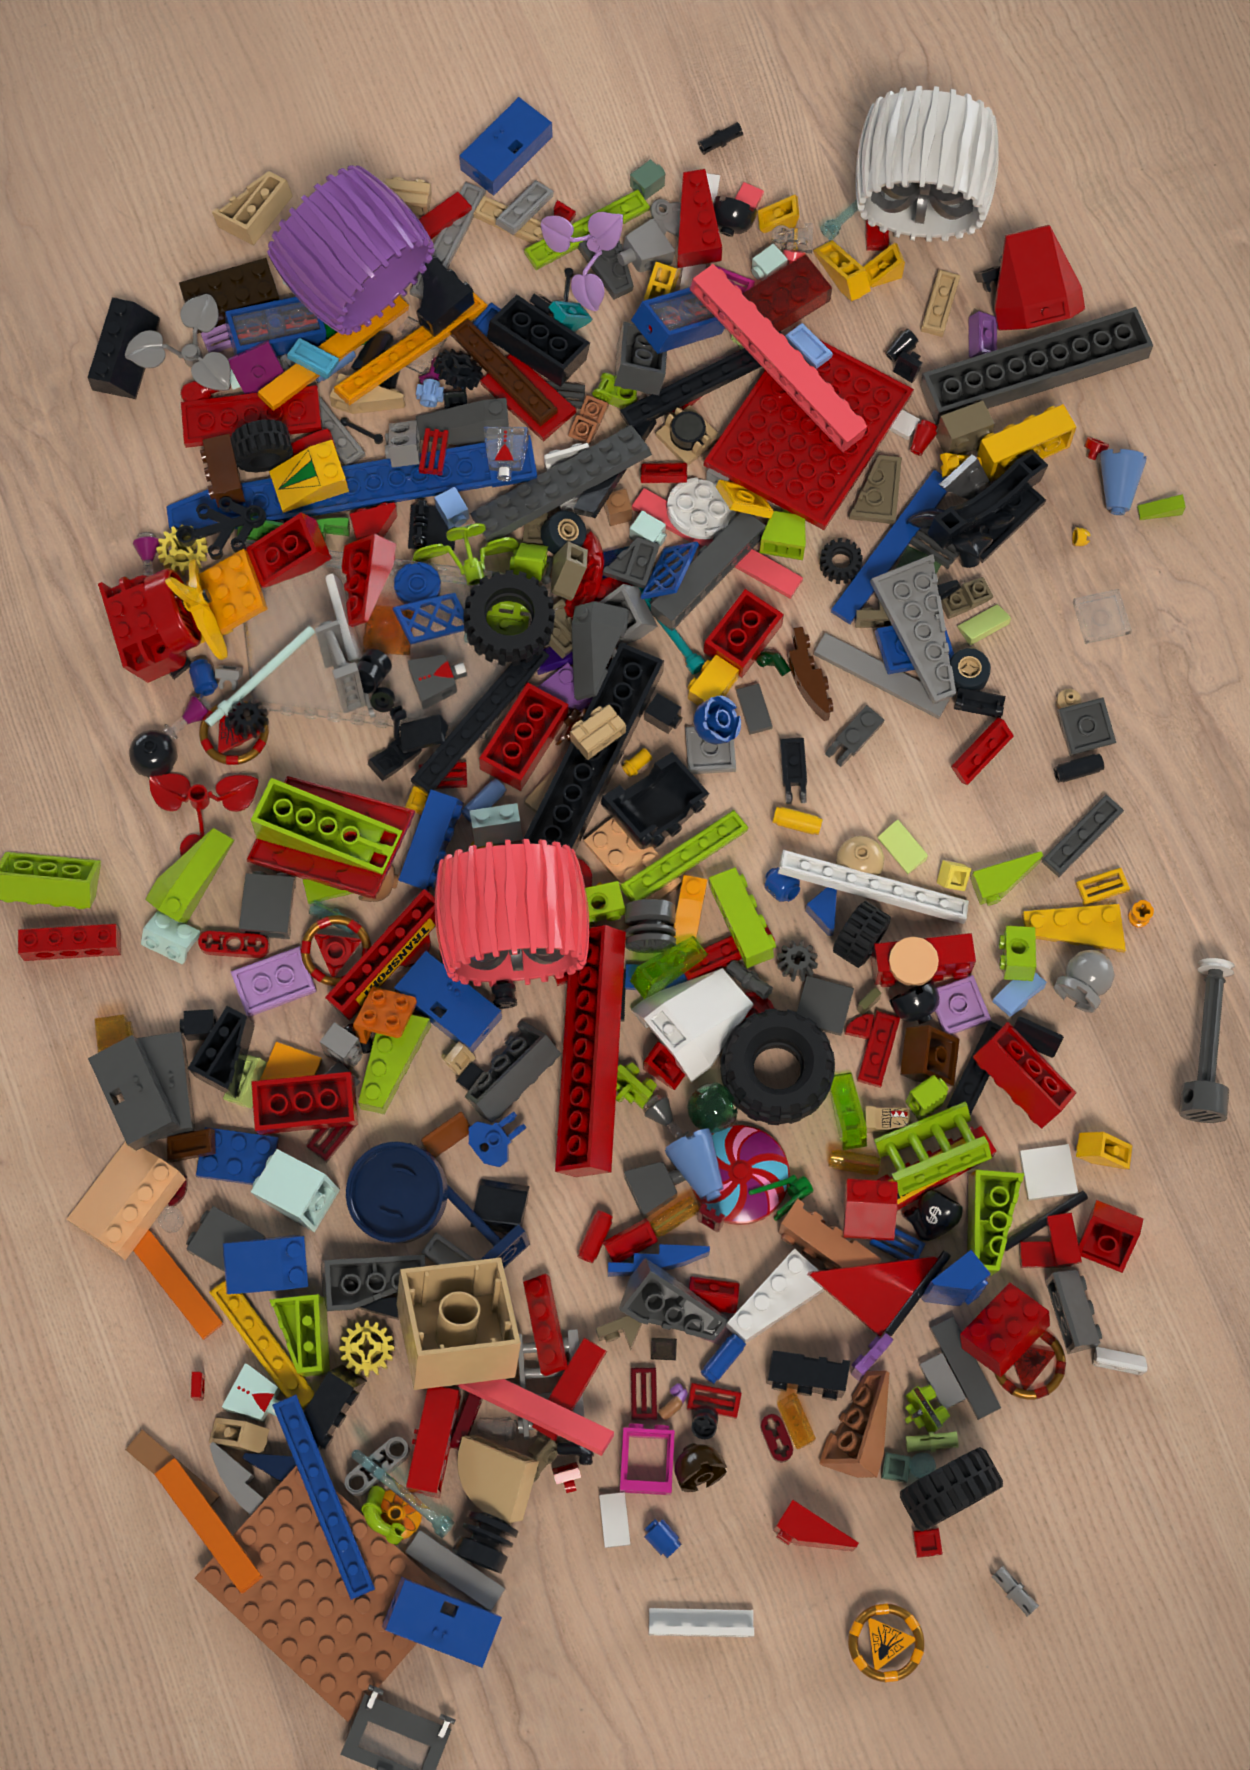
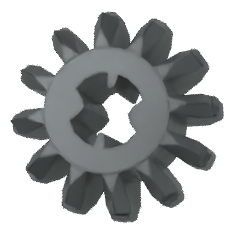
M793 940L790 941V948L783 945L781 948L783 953L777 955V959L781 961L777 964V968L784 969L782 976L786 977L791 974L792 982L795 981L796 976H799L802 982L805 981V974L812 977L814 973L812 969H817L818 963L814 961L818 957L817 953H811L813 946L809 945L804 948L803 940L799 942V946H796ZM796 958L801 959L799 965L794 964Z

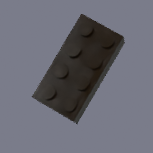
M267 258L179 282L184 303L204 294L211 295L214 298L219 313L218 322L215 327L225 324V311L280 300Z

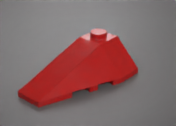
M372 534L344 545L342 573L346 574L347 582L344 584V590L349 595L346 607L348 624L351 627L368 622L394 565L396 544L377 534Z

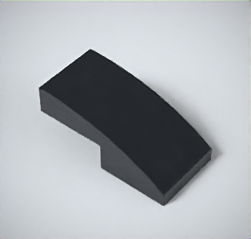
M401 737L389 743L386 750L369 759L367 765L383 782L411 762L421 753L422 749L403 753Z

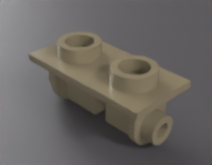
M545 1435L539 1436L528 1449V1452L533 1455L532 1458L539 1461L534 1482L537 1481L542 1470L557 1457V1444Z

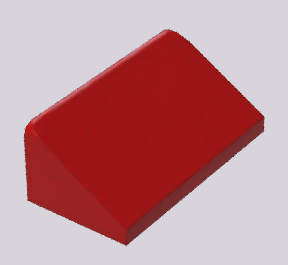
M690 1276L688 1289L717 1311L736 1313L740 1283Z

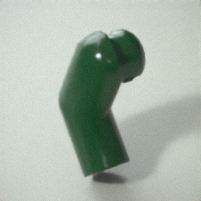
M764 651L756 659L760 667H765L766 665L775 666L781 677L791 671L781 654L777 652Z

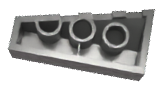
M523 1020L517 1026L519 1031L515 1037L510 1036L505 1042L507 1047L503 1053L495 1055L492 1059L491 1069L488 1072H483L465 1095V1098L475 1110L491 1123L500 1118L504 1111L513 1102L518 1100L521 1094L531 1084L535 1083L538 1077L548 1067L552 1066L561 1055L560 1051L546 1034Z

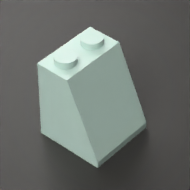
M276 1149L275 1153L268 1158L262 1174L255 1179L251 1193L258 1200L315 1233L340 1189L326 1174Z

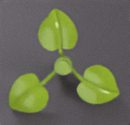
M475 523L465 527L450 529L446 533V537L450 541L464 538L468 559L464 561L465 565L461 564L449 545L443 546V544H434L416 550L413 555L412 564L424 562L449 553L459 567L461 575H465L467 585L473 586L480 584V579L485 577L483 572L485 570V556L514 552V549L518 550L519 543L510 537L487 543L486 547L479 550L480 561H478V558H473L468 537L477 536L483 533L486 528L482 523Z

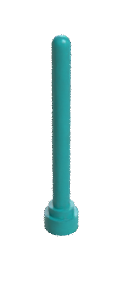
M639 587L641 593H643L644 589ZM652 598L644 599L651 612ZM657 620L686 658V667L691 674L699 673L706 662L704 658L692 652L676 629L671 631Z

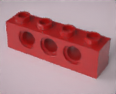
M116 924L19 929L18 954L23 961L121 955V932Z

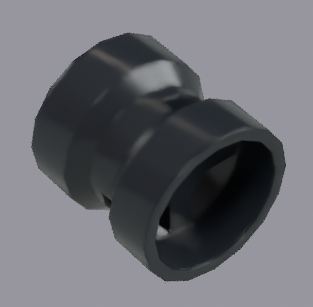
M707 1405L700 1406L694 1412L691 1429L693 1434L699 1439H710L716 1433L719 1417L713 1407Z

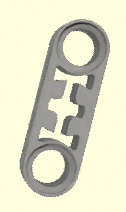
M401 1437L389 1439L347 1474L345 1478L346 1489L354 1496L366 1494L372 1486L377 1485L407 1460L410 1454L407 1442ZM400 1443L405 1447L404 1453L398 1457L391 1455L392 1446ZM386 1452L387 1456L391 1461H393V1463L389 1464L386 1460L381 1465L383 1469L381 1472L374 1470L372 1473L369 1474L373 1478L371 1481H369L368 1477L362 1471L366 1469V1471L369 1473L371 1470H373V1462L377 1461V1463H381L382 1461H384L385 1457L382 1454ZM355 1477H362L364 1479V1485L359 1490H353L350 1485Z

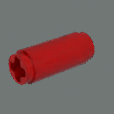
M597 1210L578 1250V1258L594 1263L602 1248V1242L605 1241L612 1225L613 1217Z

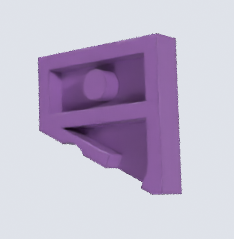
M569 663L537 687L569 704L570 710H573V708L578 710L587 709L593 699L591 697L577 701L574 698V673Z
M887 1333L882 1338L877 1335L868 1345L871 1350L865 1356L860 1354L851 1366L854 1369L851 1375L859 1381L891 1345L893 1339Z

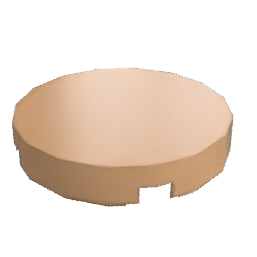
M908 937L897 942L891 950L889 957L890 971L895 979L909 986H919L930 981L937 971L939 962L937 951L932 944L918 937Z

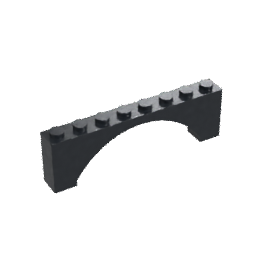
M433 256L430 263L424 264L427 268L423 274L421 273L424 286L421 307L416 312L419 324L436 337L475 302L472 287L467 282L463 283L460 281L452 269H446L437 256Z

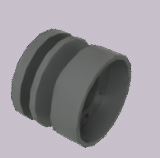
M660 899L636 900L626 904L625 924L631 926L625 930L627 937L625 942L626 949L638 953H660L674 949L676 947V938H674L676 936V929L671 925L675 923V904Z

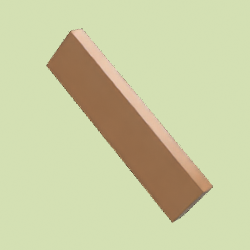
M143 1430L125 1449L153 1474L175 1458ZM179 1461L212 1506L220 1496Z

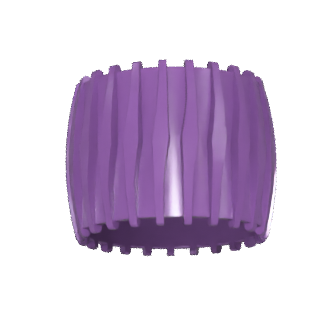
M350 165L347 170L344 168L339 169L337 176L334 177L330 174L326 177L328 182L321 186L317 183L313 186L316 191L309 197L303 195L301 199L304 202L297 209L292 207L289 210L291 216L287 221L283 219L280 221L281 229L279 232H273L272 238L274 242L270 241L268 243L269 250L267 251L274 267L294 295L315 316L342 335H351L352 331L359 332L361 325L364 324L368 327L372 324L370 319L377 315L381 318L383 316L381 311L387 306L393 308L395 306L393 301L400 294L404 297L408 294L405 289L409 284L415 285L418 282L416 276L419 272L423 274L427 268L424 264L432 261L431 255L435 252L434 244L427 231L406 203L380 179L358 165Z

